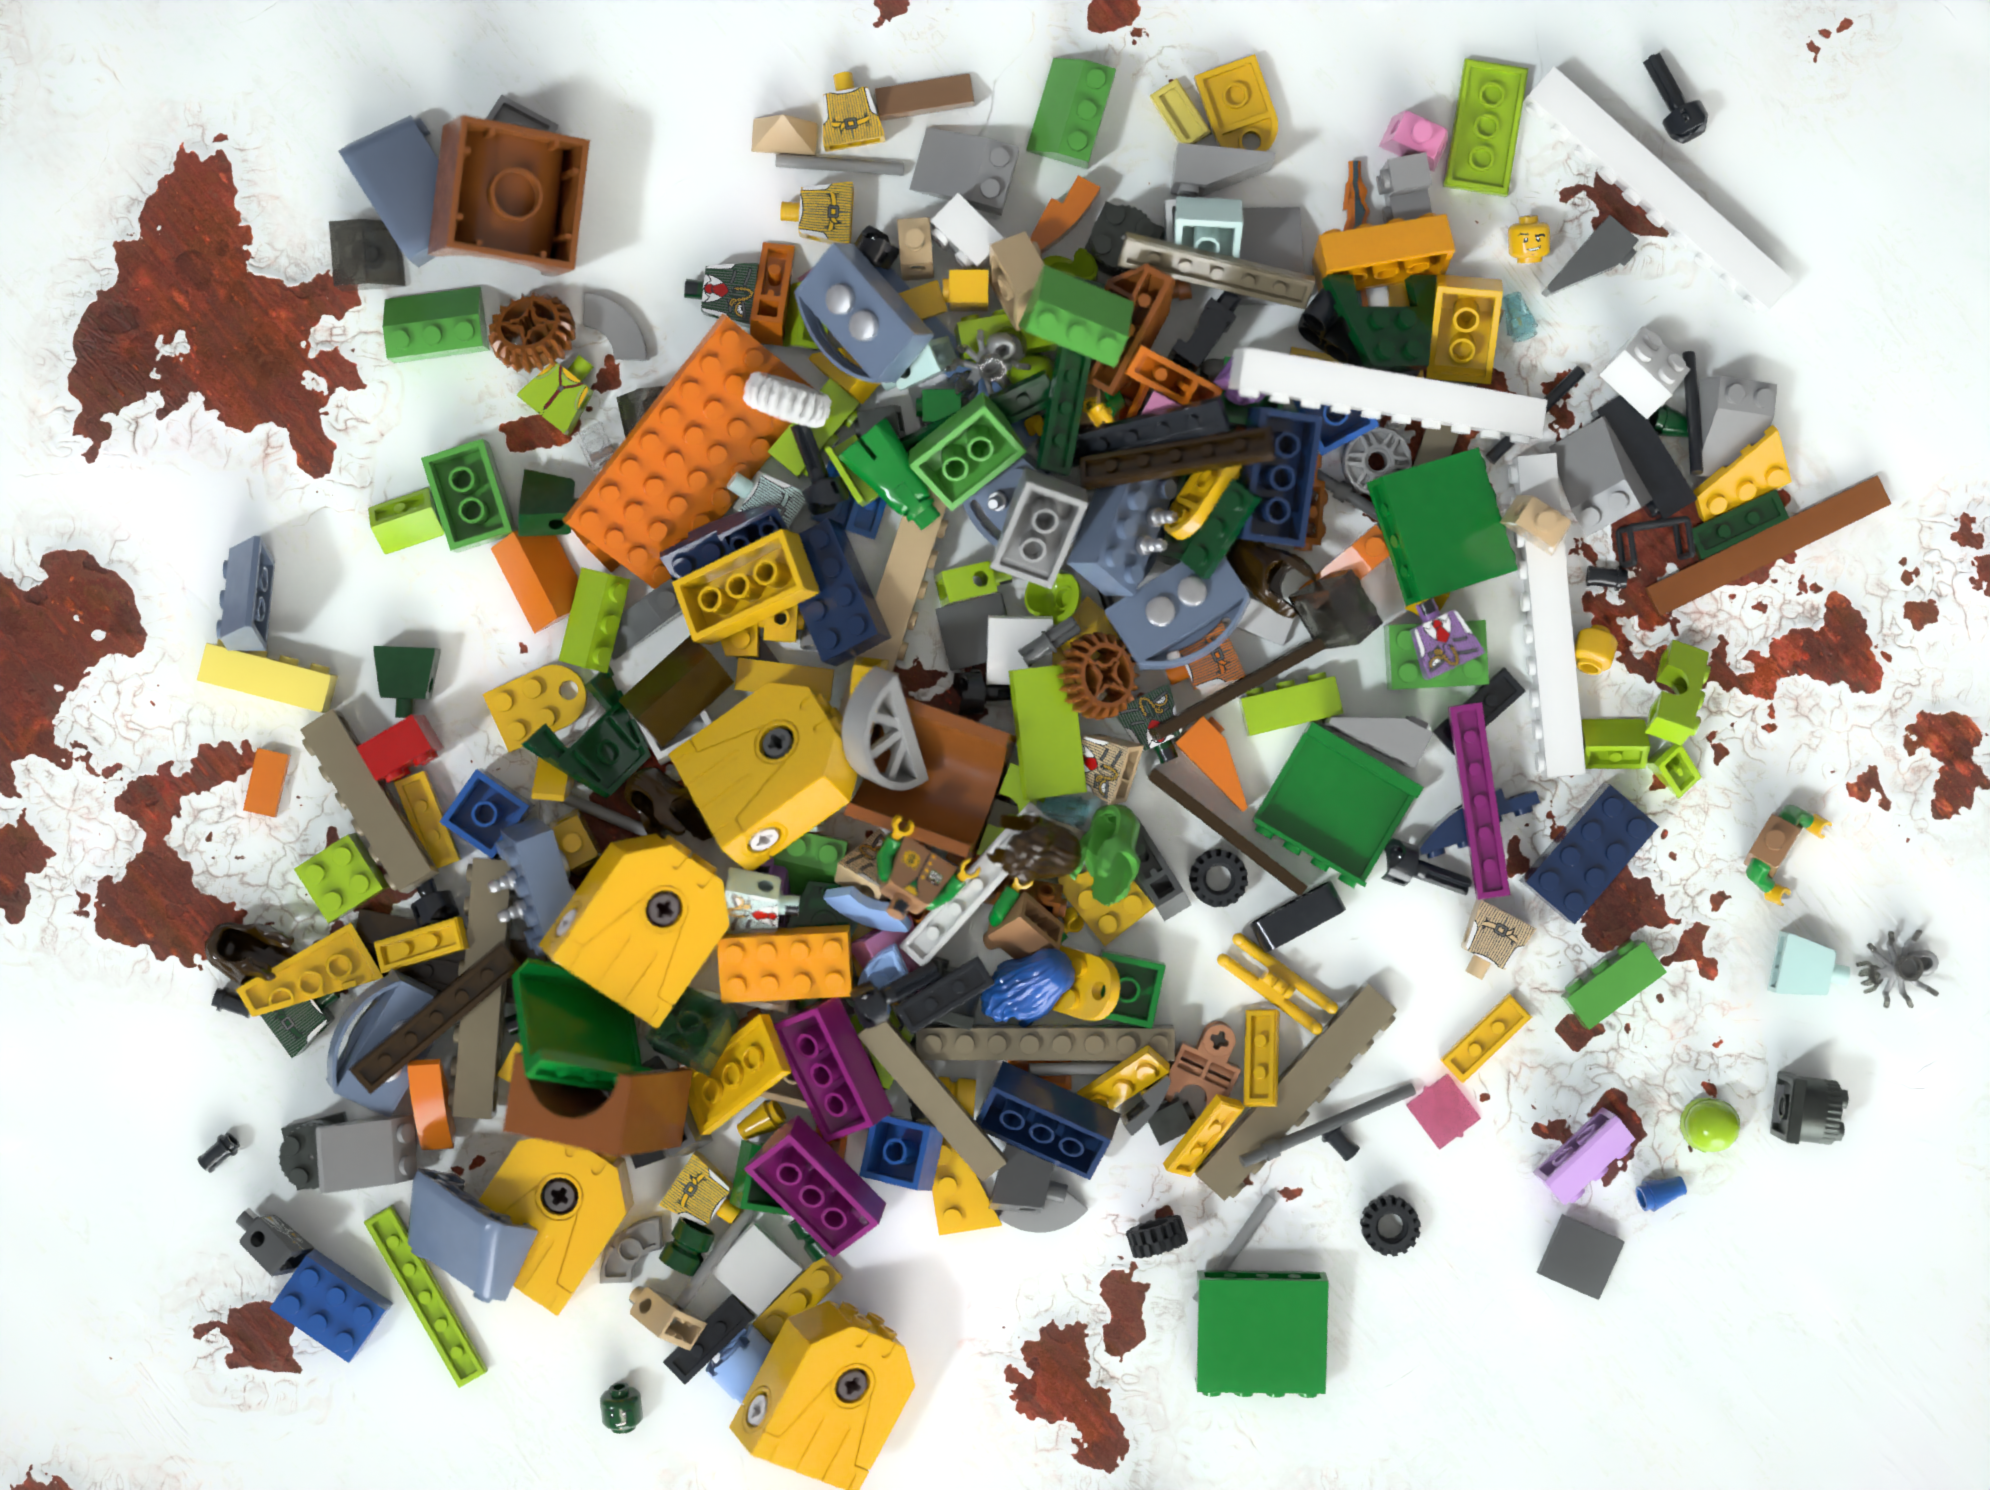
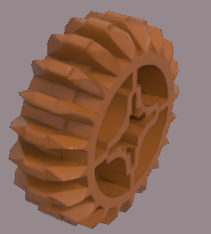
M534 291L530 297L522 293L521 299L515 301L510 298V305H500V314L492 315L493 323L488 325L490 333L488 336L489 343L494 355L506 368L512 367L517 373L523 368L529 374L534 368H538L543 372V368L547 364L555 367V360L557 358L565 359L564 351L572 350L571 341L576 339V324L569 308L558 297L552 298L547 292L541 297Z
M1102 632L1084 634L1079 639L1070 642L1071 648L1063 651L1066 660L1058 663L1063 668V673L1057 677L1062 679L1064 683L1059 690L1067 692L1064 702L1073 703L1072 711L1081 712L1082 717L1095 720L1113 718L1118 715V712L1127 710L1126 703L1135 700L1131 692L1139 689L1134 684V679L1140 675L1134 672L1133 667L1137 663L1130 659L1131 654L1127 649H1124V642L1120 639L1116 640V635ZM1095 651L1099 652V658L1094 660L1090 658ZM1100 693H1107L1103 700L1097 699Z

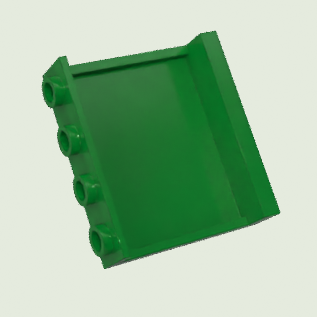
M1479 447L1384 475L1366 483L1406 606L1518 570L1516 555L1510 546L1506 534V526L1500 523L1502 517L1496 503V493L1491 487L1486 472V462L1481 456Z
M1309 722L1251 821L1257 824L1255 831L1265 837L1272 839L1276 835L1283 839L1285 842L1282 847L1299 856L1301 851L1313 857L1310 863L1319 869L1327 872L1330 867L1339 872L1338 880L1353 889L1357 884L1365 887L1367 877L1414 798H1418L1424 787L1318 724Z
M528 958L512 975L525 1077L613 1092L619 1074L655 1070L642 1067L634 1013L562 965Z
M1197 1270L1198 1317L1195 1386L1198 1393L1209 1397H1217L1221 1393H1234V1395L1239 1397H1251L1253 1393H1266L1267 1396L1274 1398L1284 1397L1285 1394H1298L1304 1398H1314L1318 1394H1326L1329 1281L1325 1272Z

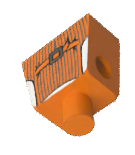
M1221 621L1210 634L1199 642L1178 650L1179 658L1195 653L1213 642L1225 631L1223 622ZM1229 637L1218 648L1197 661L1176 668L1164 669L1171 685L1189 679L1194 690L1246 676Z

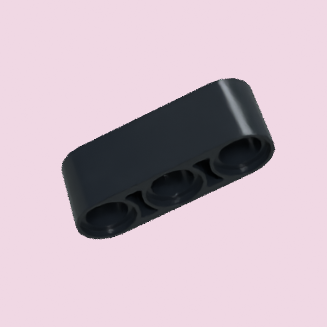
M1328 881L1261 916L1249 925L1264 953H1267L1341 914L1346 910V907L1332 881Z

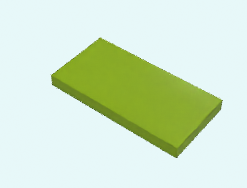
M1465 58L1443 187L1501 197L1508 196L1529 68Z
M1060 665L1008 671L1023 800L1087 792L1078 713L1072 711L1073 703L1064 702L1067 692L1059 690L1064 683L1057 676L1063 673V668Z

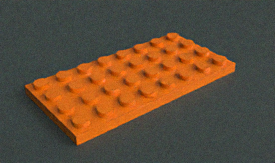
M722 313L563 518V521L653 589H656L672 578L660 559V552L688 539V532L722 518L739 497L727 488V484L732 476L739 472L751 481L756 472L761 469L771 456L767 451L792 423L747 405L743 399L746 382L749 381L751 373L765 372L805 384L809 387L812 386Z

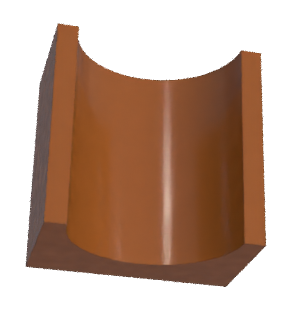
M460 115L443 125L427 255L437 257L469 256L506 261L535 268L541 271V275L555 277L575 270L590 140L467 115Z
M904 697L929 779L923 784L908 790H891L864 778L853 799L847 803L844 815L891 832L894 831L891 824L892 819L897 815H901L902 819L898 824V829L906 828L909 820H912L914 823V829L907 836L908 838L965 858H976L1016 743V736ZM882 726L878 740L885 736ZM889 748L873 759L874 765L880 773H885L891 757Z
M514 1052L503 1132L617 1157L681 1147L693 1070L680 1067L619 1074L616 1087L608 1099L598 1089L525 1077L522 1052Z

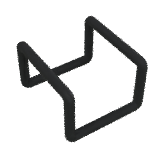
M1687 516L1631 523L1628 526L1619 527L1616 530V541L1620 566L1628 568L1637 564L1634 531L1673 526L1677 558L1684 560L1694 557L1695 544L1691 519ZM1685 522L1689 552L1686 553L1682 551L1678 524ZM1622 533H1627L1631 558L1629 561L1625 559Z

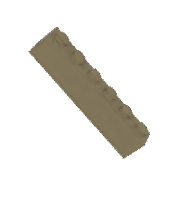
M331 709L301 728L300 731L305 737L302 740L305 749L311 756L316 755L321 763V766L318 767L321 775L328 783H333L338 791L335 793L338 803L344 810L349 809L354 817L351 820L352 826L361 837L365 835L371 845L367 848L371 857L376 863L379 864L381 862L387 871L384 877L389 886L394 891L398 889L399 892L408 894L439 874L438 868L384 780L375 781L356 748L361 743L342 712Z

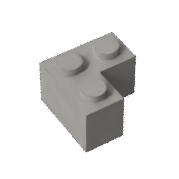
M1423 152L1388 159L1380 170V175L1376 176L1379 195L1384 194L1386 207L1382 208L1384 224L1397 218H1402L1406 221L1417 219L1423 214L1432 213L1428 189L1432 185L1427 153Z

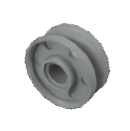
M1382 427L1374 428L1348 442L1344 447L1341 458L1342 474L1348 484L1353 486L1357 492L1369 496L1367 482L1384 475L1411 468L1412 465L1410 449L1405 440L1393 430ZM1372 453H1377L1384 459V465L1380 471L1373 470L1369 466L1368 459Z

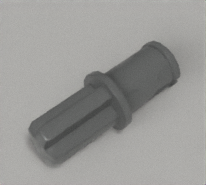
M1068 617L1049 631H1041L1042 635L1022 649L1020 648L1018 652L1023 656V660L1028 667H1031L1032 664L1050 652H1058L1056 648L1079 634L1081 629L1074 618Z

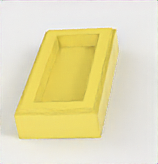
M1177 78L1150 95V100L1178 143L1196 144L1211 134L1209 127Z

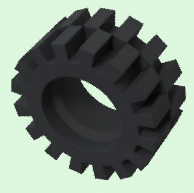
M1214 849L1203 852L1204 854L1198 856L1190 868L1189 881L1192 892L1201 902L1211 907H1227L1232 903H1236L1244 895V890L1248 886V872L1244 866L1245 864L1237 855L1227 850ZM1214 866L1226 867L1231 875L1228 887L1220 891L1211 889L1206 882L1207 872Z
M1388 1195V1197L1379 1196L1377 1201L1373 1202L1372 1200L1369 1202V1207L1367 1209L1364 1208L1362 1212L1363 1219H1360L1361 1232L1366 1242L1374 1251H1378L1384 1256L1391 1254L1395 1257L1398 1256V1253L1402 1252L1405 1254L1409 1252L1407 1249L1410 1246L1414 1247L1416 1245V1238L1420 1237L1419 1227H1421V1222L1418 1219L1417 1212L1403 1198H1396L1394 1195ZM1386 1214H1396L1402 1220L1401 1232L1392 1238L1384 1237L1378 1229L1380 1219Z
M1181 1215L1159 1217L1156 1220L1140 1223L1126 1231L1132 1256L1135 1259L1148 1258L1156 1254L1161 1255L1163 1252H1170L1173 1249L1182 1247L1181 1245H1185L1189 1241Z

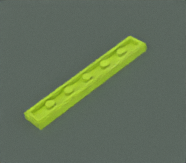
M394 1205L365 1220L363 1223L458 1388L487 1373L488 1368L426 1260L411 1253L412 1248L407 1243L408 1229Z

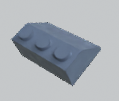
M253 536L231 547L228 560L223 562V577L226 579L225 590L220 591L219 602L223 612L222 620L217 621L216 634L228 651H266L275 561L261 536Z

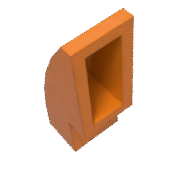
M1078 175L1063 203L1053 198L1050 199L1030 236L1031 242L1038 244L1041 254L1059 243L1077 226L1090 210L1100 193L1101 187Z
M441 1059L411 1060L407 1064L409 1087L421 1149H454L456 1126L451 1109L448 1107L449 1087Z

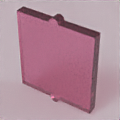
M1448 1073L1429 1087L1424 1086L1420 1094L1405 1104L1439 1150L1456 1137H1463L1464 1131L1482 1119Z

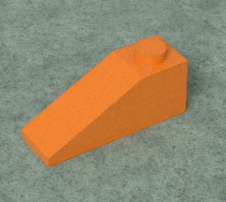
M763 242L750 315V335L760 344L783 346L795 253L794 245Z
M1141 344L1125 371L1126 375L1182 405L1220 396L1223 392L1222 388Z
M1377 525L1372 526L1316 574V582L1309 579L1298 589L1318 613L1327 608L1389 556L1380 528Z
M1203 716L1197 719L1174 744L1240 811L1244 812L1248 806L1227 741L1221 735L1225 729L1212 716L1208 719Z

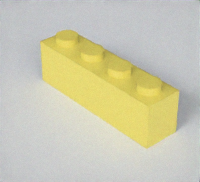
M220 639L217 640V644L206 643L197 681L321 713H326L330 710L338 679L337 675L329 674L330 667L311 663L310 668L298 666L299 659L280 655L279 660L267 658L268 651H228Z

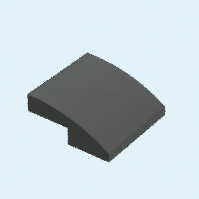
M1002 592L935 609L950 671L987 662L988 615H1008Z
M1168 1074L1140 1091L1143 1100L1120 1117L1123 1126L1131 1136L1137 1133L1150 1120L1162 1103L1171 1083Z
M1562 1214L1536 1273L1599 1300L1625 1241Z

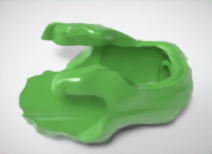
M1107 804L1096 810L1089 830L1079 840L1082 849L1081 862L1078 868L1069 874L1075 880L1085 862L1090 876L1094 879L1091 886L1093 899H1097L1101 904L1108 907L1111 904L1120 902L1121 899L1128 895V892L1131 890L1130 884L1136 878L1141 862L1135 849L1141 825L1135 813L1125 805Z

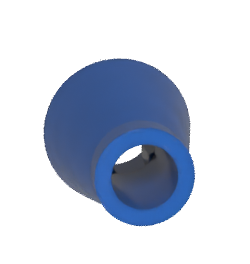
M1680 1176L1642 1181V1184L1637 1186L1635 1190L1641 1208L1644 1211L1651 1210L1653 1212L1678 1197L1687 1194L1685 1182Z

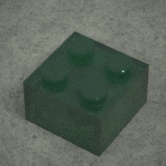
M687 986L676 1003L671 1005L672 1009L658 1029L651 1026L645 1038L654 1051L709 1077L739 1025L740 1019L733 1007Z

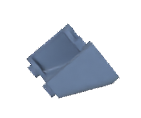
M410 115L353 141L338 151L401 251L409 261L419 268L436 257L427 254L439 159L426 138L431 134L420 117L415 120Z
M419 1168L412 1181L407 1242L412 1248L411 1253L436 1264L474 1291L473 1297L485 1303H491L492 1300L506 1302L539 1230L528 1223H523V1225L512 1224L510 1216L494 1212L463 1190L465 1180L456 1174Z

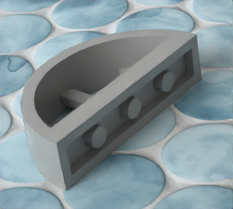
M875 666L858 683L847 704L842 724L844 754L852 769L860 776L891 790H908L923 784L929 778L898 676ZM872 723L882 724L885 736L870 746ZM889 748L891 757L885 773H880L875 767L873 759Z

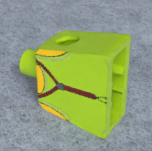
M580 355L577 356L567 370L555 361V367L549 364L543 372H540L524 386L516 396L569 437L594 391L586 386L583 380L594 366Z

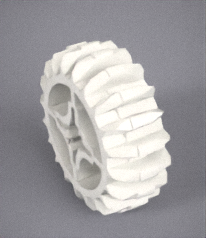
M765 372L751 373L749 381L746 382L743 399L747 405L771 416L815 428L824 426L826 418L829 417L831 411L830 405L832 400L827 394L805 384L774 374L771 375Z

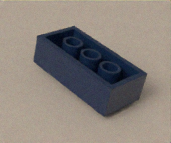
M1262 407L1248 408L1245 430L1272 426L1274 431L1275 460L1242 465L1240 468L1238 480L1261 497V500L1236 538L1296 547L1305 546L1323 421L1322 416Z
M827 518L799 533L820 593L798 603V607L822 662L837 667L891 639L892 637L843 525Z
M1602 784L1519 881L1564 920L1576 924L1659 826L1612 785Z
M1003 1061L983 1100L975 1121L986 1134L1091 1180L1113 1139L1121 1114Z

